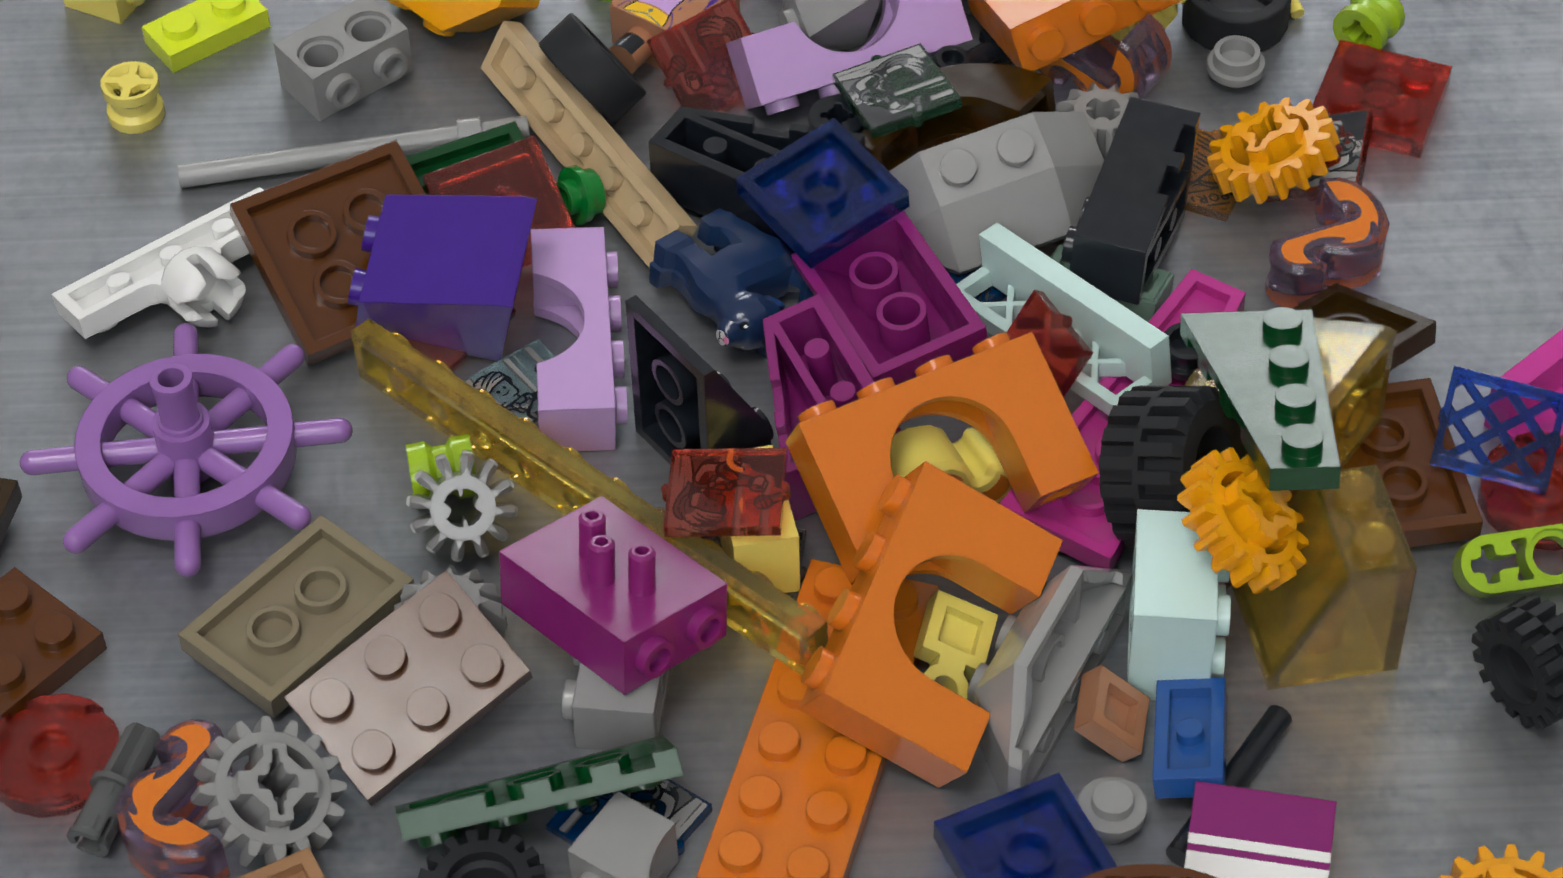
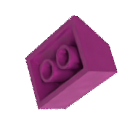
M902 207L791 255L793 265L813 295L820 293L874 382L892 377L895 385L913 379L917 377L914 371L928 361L944 355H950L953 362L974 355L972 348L988 338L985 324Z

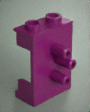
M603 496L499 551L501 604L624 695L646 682L661 676L670 668L701 650L711 647L718 640L727 636V583Z

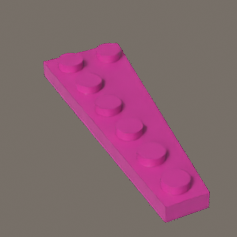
M1191 269L1148 323L1165 333L1170 326L1180 323L1181 313L1242 312L1244 310L1246 292ZM1126 376L1103 377L1099 384L1116 395L1134 381ZM1172 378V382L1167 386H1206L1208 381L1205 378L1196 381H1181ZM1084 400L1072 414V417L1099 472L1101 440L1104 428L1108 424V415L1087 400ZM1100 473L1082 490L1026 513L1023 512L1013 489L999 503L1063 540L1059 551L1091 567L1114 569L1125 548L1124 540L1117 539L1113 533L1112 523H1108L1104 513L1103 498H1101L1099 486Z

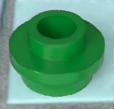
M576 165L565 167L560 171L558 182L555 183L553 189V196L560 207V213L575 225L579 226L590 223L594 216L601 214L605 208V190L599 175L591 168L582 169Z

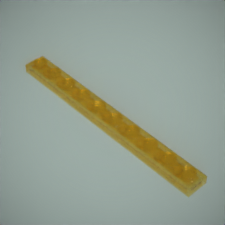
M370 318L351 331L358 372L361 378L447 436L469 434L472 451L475 455L484 461L489 458L495 460L498 463L497 470L564 515L603 496L727 583V625L800 675L803 674L814 652L820 646L826 647L828 627L827 621L824 620L822 615L807 603L800 604L776 588L763 573L756 570L750 571L726 555L723 549L711 539H702L693 532L687 535H667L669 511L661 507L655 508L632 493L622 480L617 477H608L587 463L575 449L561 446L543 434L530 419L525 417L519 418L498 404L486 390L481 388L475 389L454 375L451 369L442 361H433L413 348L401 334L389 332Z

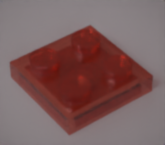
M1340 40L1313 102V108L1324 106L1328 116L1368 110L1362 141L1363 145L1421 158L1450 84L1452 66L1377 49L1364 44ZM1343 125L1340 126L1341 128L1338 131L1340 138L1353 136L1352 133H1347L1344 130Z

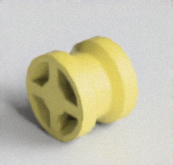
M138 61L123 62L111 67L101 78L102 95L108 103V121L112 128L121 133L140 134L150 131L158 126L165 117L164 101L158 93L160 90L159 77L155 69L147 63Z

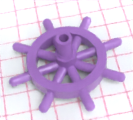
M183 323L177 326L173 333V356L140 365L119 376L111 383L86 367H73L67 374L68 385L91 400L78 424L74 445L26 451L20 458V467L28 475L79 471L84 490L95 508L65 533L63 545L70 553L79 554L84 552L116 525L139 536L174 541L175 569L181 576L192 577L201 568L202 538L232 530L251 520L263 510L292 529L302 530L307 527L311 521L310 510L282 492L293 471L297 448L346 442L352 436V425L345 418L293 422L289 402L278 385L303 364L305 354L300 346L296 344L286 345L258 369L237 359L212 354H199L197 329L191 324ZM199 397L222 398L209 411L204 405L199 403ZM157 406L158 411L155 412L151 408ZM248 410L254 412L265 424L264 426L227 429ZM126 424L149 437L113 441ZM260 452L247 469L225 456ZM146 464L124 483L119 481L108 469V467ZM209 477L223 484L221 487L200 494V484ZM168 479L174 482V497L150 495Z

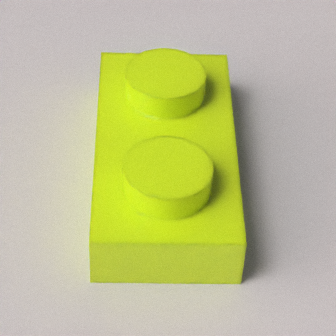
M196 0L141 27L145 44L172 73H175L271 26L268 9L259 0Z

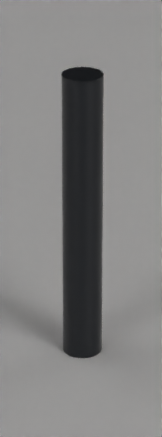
M1278 705L1269 706L1227 764L1226 785L1241 788L1247 786L1292 723V717L1287 710ZM1191 815L1166 849L1167 857L1180 867L1185 865Z

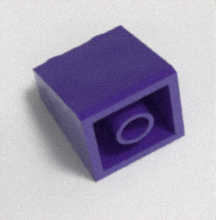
M386 194L380 217L369 215L361 246V251L371 253L367 270L355 268L347 304L358 306L355 329L501 362L537 199L526 196Z

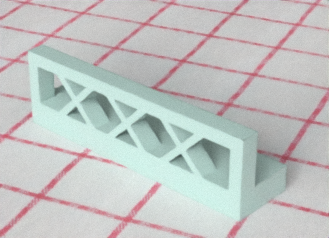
M996 222L979 234L982 267L956 285L983 321L988 333L994 336L1007 332L1012 340L1033 332L1053 377L1108 416L1113 405L1118 404L1119 397L1125 391H1131L1132 387L1167 386L1172 382L1169 336L999 223ZM994 286L1007 295V301L980 302L974 297L989 287ZM1041 318L1049 324V330L1022 331L1014 325V320ZM1084 347L1092 353V358L1064 360L1056 354V348ZM1126 376L1134 381L1115 395L1099 384V377Z

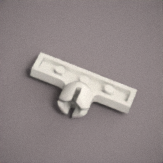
M258 187L52 293L51 295L58 314L85 339L97 333L106 332L115 327L119 321L150 305L159 303L168 304L183 319L195 327L209 328L218 326V319L210 313L213 310L218 312L224 319L230 320L241 307L246 291L244 282L237 277L241 274V271L232 262L249 254L230 216V204L264 190Z

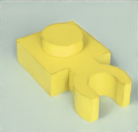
M938 589L928 599L913 657L930 663L929 668L923 674L967 699L969 688L967 680L971 681L979 664H986L998 615Z

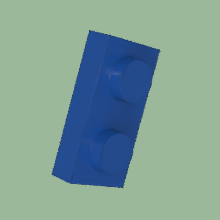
M1225 677L1157 680L1153 757L1155 799L1194 797L1196 781L1226 785L1227 689Z

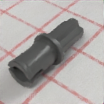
M131 723L126 726L103 771L98 770L92 774L89 781L92 790L73 826L67 832V838L71 844L77 843L80 836H83L81 842L76 847L79 850L94 856H105L108 854L118 829L130 807H136L132 798L133 789L139 781L146 777L161 748L160 734L156 730L139 723Z

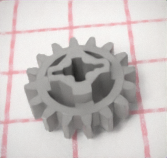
M262 716L252 733L249 727L241 720L235 723L228 732V739L219 735L214 739L206 750L210 758H203L194 771L193 776L205 784L198 786L191 795V803L199 806H208L209 809L198 823V826L204 830H211L217 827L223 834L215 847L218 852L221 853L229 849L233 844L240 847V865L247 867L257 854L264 855L265 863L268 865L284 858L286 853L289 856L308 847L311 850V846L320 850L333 835L328 827H334L344 815L345 810L332 801L338 800L347 789L346 782L330 779L328 775L340 761L337 756H327L324 758L318 756L315 751L322 740V737L318 734L311 736L305 742L298 739L297 721L291 720L282 732L274 731V725L270 716ZM249 755V762L246 764L245 770L238 771L234 777H227L230 766L238 759ZM259 785H265V789H260ZM273 797H278L279 801H274ZM303 809H310L305 824L290 831L289 825L294 820V815L300 814Z

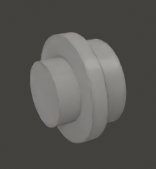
M1232 35L1220 39L1207 57V72L1210 77L1219 84L1230 88L1250 86L1259 81L1264 74L1265 59L1260 52V48L1255 41L1245 36Z
M1117 776L1100 777L1089 782L1081 790L1078 796L1077 814L1081 824L1094 839L1109 844L1121 843L1130 839L1143 826L1147 816V799L1143 791L1130 780Z

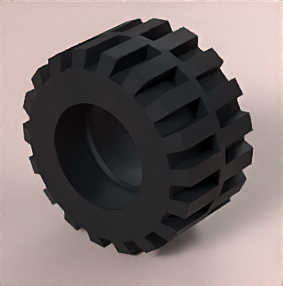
M1134 386L1131 391H1125L1119 397L1117 405H1113L1101 440L1099 486L1107 521L1112 523L1113 533L1118 540H1124L1125 546L1134 549L1137 509L1190 512L1189 509L1177 501V495L1186 489L1180 478L1191 470V465L1215 449L1221 453L1228 447H1233L1240 459L1247 455L1246 449L1240 440L1241 429L1235 418H1228L1219 403L1220 392L1217 391L1216 387Z

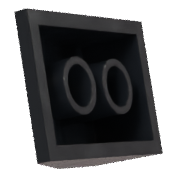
M637 295L627 299L625 304L636 432L674 469L676 461L709 460V455L771 445L774 433L766 415L759 408L751 407L732 388L728 379L720 371L714 370ZM710 475L702 480L699 487L706 488L709 485ZM705 494L706 498L704 499L711 503V494Z

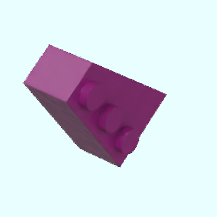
M820 293L763 319L769 377L774 399L775 427L778 434L780 458L785 459L783 483L794 521L817 512L785 442L797 424L800 423L798 415L817 404L829 400H834L837 408L859 400L856 395L857 392L874 383ZM900 426L896 429L895 433L901 431Z

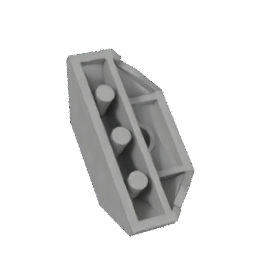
M1084 111L1031 112L920 151L861 189L860 195L870 220L902 207L947 272L960 276L982 267L979 234L996 222L1035 248L1065 239L1069 227L1078 226L1085 199L1091 195L1104 159Z
M1070 565L1045 583L1040 597L1024 606L1018 617L1009 615L1006 618L998 634L995 648L997 653L990 665L985 663L979 664L969 684L967 700L990 712V718L979 746L1007 807L1020 811L1077 709L1082 674L1102 664L1129 616L1132 574L1118 569Z

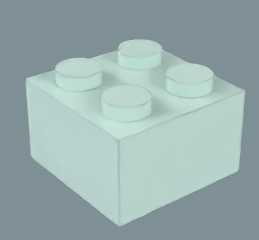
M1137 509L1129 606L1127 683L1148 696L1151 701H1156L1157 680L1203 679L1223 677L1225 637H1216V635H1229L1231 595H1226V585L1218 584V582L1229 583L1230 574L1229 571L1224 569L1215 573L1211 569L1212 555L1208 550L1200 552L1194 548L1193 545L1199 539V536L1192 529L1183 526L1181 521L1190 512Z

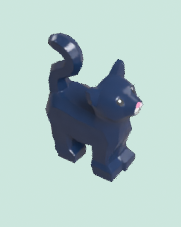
M721 208L700 219L697 238L704 244L714 246L715 254H708L696 245L689 235L678 230L655 241L654 259L650 263L649 282L656 288L674 286L687 299L694 311L715 321L717 325L716 338L721 346L733 347L740 351L755 349L767 359L763 319L784 310L785 304L778 298L789 291L800 293L798 303L814 296L793 265L792 252L784 241L762 232L749 222L738 218L732 212Z

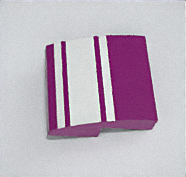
M1196 781L1184 868L1203 872L1216 878H1329L1337 801Z

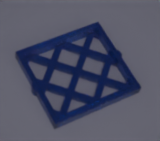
M1454 365L1444 406L1438 414L1439 426L1429 464L1545 495L1549 485L1555 454L1561 445V438L1559 436L1563 423V394ZM1474 384L1497 391L1483 398ZM1463 385L1474 403L1456 412L1452 406L1455 389ZM1507 396L1519 414L1500 423L1489 405ZM1519 396L1538 400L1541 403L1527 409ZM1552 408L1556 414L1553 430L1545 435L1534 417ZM1480 410L1492 428L1473 437L1462 419ZM1525 422L1536 440L1518 449L1507 431ZM1453 424L1465 442L1446 451L1442 445L1445 430ZM1498 436L1509 454L1491 463L1479 445ZM1543 448L1547 454L1544 470L1536 475L1524 457ZM1471 450L1480 464L1456 457ZM1516 462L1524 476L1500 469Z

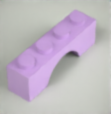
M883 0L882 13L876 30L864 45L853 52H837L819 46L810 40L795 22L726 43L746 110L764 105L768 116L800 106L797 94L817 88L820 99L845 92L846 89L835 74L918 45L927 55V57L922 59L926 60L928 65H930L932 56L940 48L949 45L954 46L973 39L961 0ZM901 67L888 74L890 77L903 74L901 72L905 71V69ZM875 76L871 77L873 83L878 80Z
M604 227L531 229L534 316L545 318L564 326L577 338L574 344L563 353L536 363L540 453L616 450L615 424H627L626 386L614 387V378H624L623 340L611 341V333L621 332L620 295L608 296V288H618L617 251L605 252Z

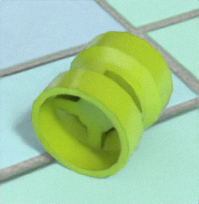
M469 434L451 436L445 444L431 446L425 441L405 444L413 494L429 496L431 492L415 480V474L418 470L428 472L436 481L443 477L435 462V457L443 453L448 458L452 472L460 471V455L462 450L472 451ZM473 462L471 473L476 474L475 463ZM463 489L462 496H459L457 490L452 491L450 494L455 495L459 499L474 497L476 493L469 489Z

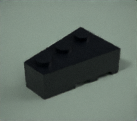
M1130 97L1091 195L1085 199L1078 227H1069L1062 249V262L1070 263L1069 270L1112 299L1139 305L1143 293L1146 292L1153 278L1155 269L1160 265L1185 216L1200 112Z
M681 106L648 141L650 172L680 206L703 216L718 208L732 212L735 216L749 222L762 232L784 241L792 254L816 244L860 193V190L865 187V134L846 132L844 140L810 135V126L791 123L789 131L757 127L755 126L754 117Z

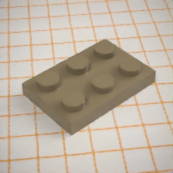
M320 515L178 633L181 649L275 718L289 706L284 697L394 611V605L401 602L400 595L402 594L403 584H415L414 579Z

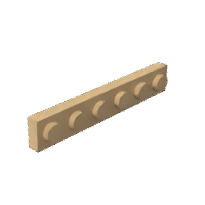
M503 20L481 65L482 71L520 116L527 115L528 125L564 168L576 165L582 169L591 168L599 175L606 198L605 208L602 213L645 264L650 268V263L654 259L655 241L675 230L692 238L698 226L603 116L540 49L537 40L521 22Z

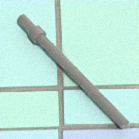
M527 115L480 122V116L456 119L457 125L181 164L177 165L180 187L186 188L319 169L397 140L404 155L408 156L516 121L524 139H529Z

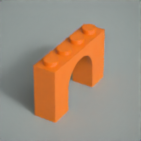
M1182 0L967 1L972 15L1016 67L1036 71Z
M1007 332L994 335L972 348L974 355L953 362L950 355L940 356L918 367L914 371L917 377L895 385L892 377L884 378L858 391L856 395L859 400L838 408L834 400H829L817 404L798 415L800 423L797 424L785 442L850 584L855 582L859 570L852 565L855 554L865 537L871 531L877 532L885 514L878 510V504L886 487L894 478L890 461L893 436L899 426L912 419L928 415L948 416L961 420L979 431L993 447L1024 513L1082 490L1099 474L1033 332L1012 340Z
M925 461L905 477L896 475L883 492L878 504V510L885 514L877 532L871 531L855 554L852 565L859 570V573L852 588H846L839 595L828 615L827 624L834 629L826 647L820 646L814 652L803 671L801 683L808 687L798 710L940 788L967 773L990 718V712L933 681L918 670L907 657L898 640L894 623V604L899 587L908 575L933 574L955 582L1012 615L1040 597L1063 540Z

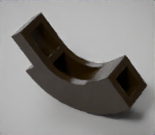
M968 63L931 69L928 75L919 80L908 81L904 84H894L896 87L894 92L942 75L943 80L896 95L897 98H904L909 103L912 102L915 96L921 94L931 96L950 88L954 93L931 100L927 105V109H925V105H922L921 111L915 112V106L894 113L899 114L909 111L912 114L875 127L870 126L861 133L865 134V187L920 151L1031 112H1055L1053 78L1010 65ZM913 75V76H911V77H909V78H906V79H904V80H902V81H900V82H898V83H903V82H905V81H907V80H909V79H912V78L916 77L917 75ZM881 92L877 96L884 97V93ZM887 95L890 101L895 99L893 95ZM928 98L919 99V101H921V104H925L927 101L923 100H928ZM899 99L900 103L901 101H903L905 104H907L905 100ZM882 101L870 105L871 107L877 106L890 110L888 105Z

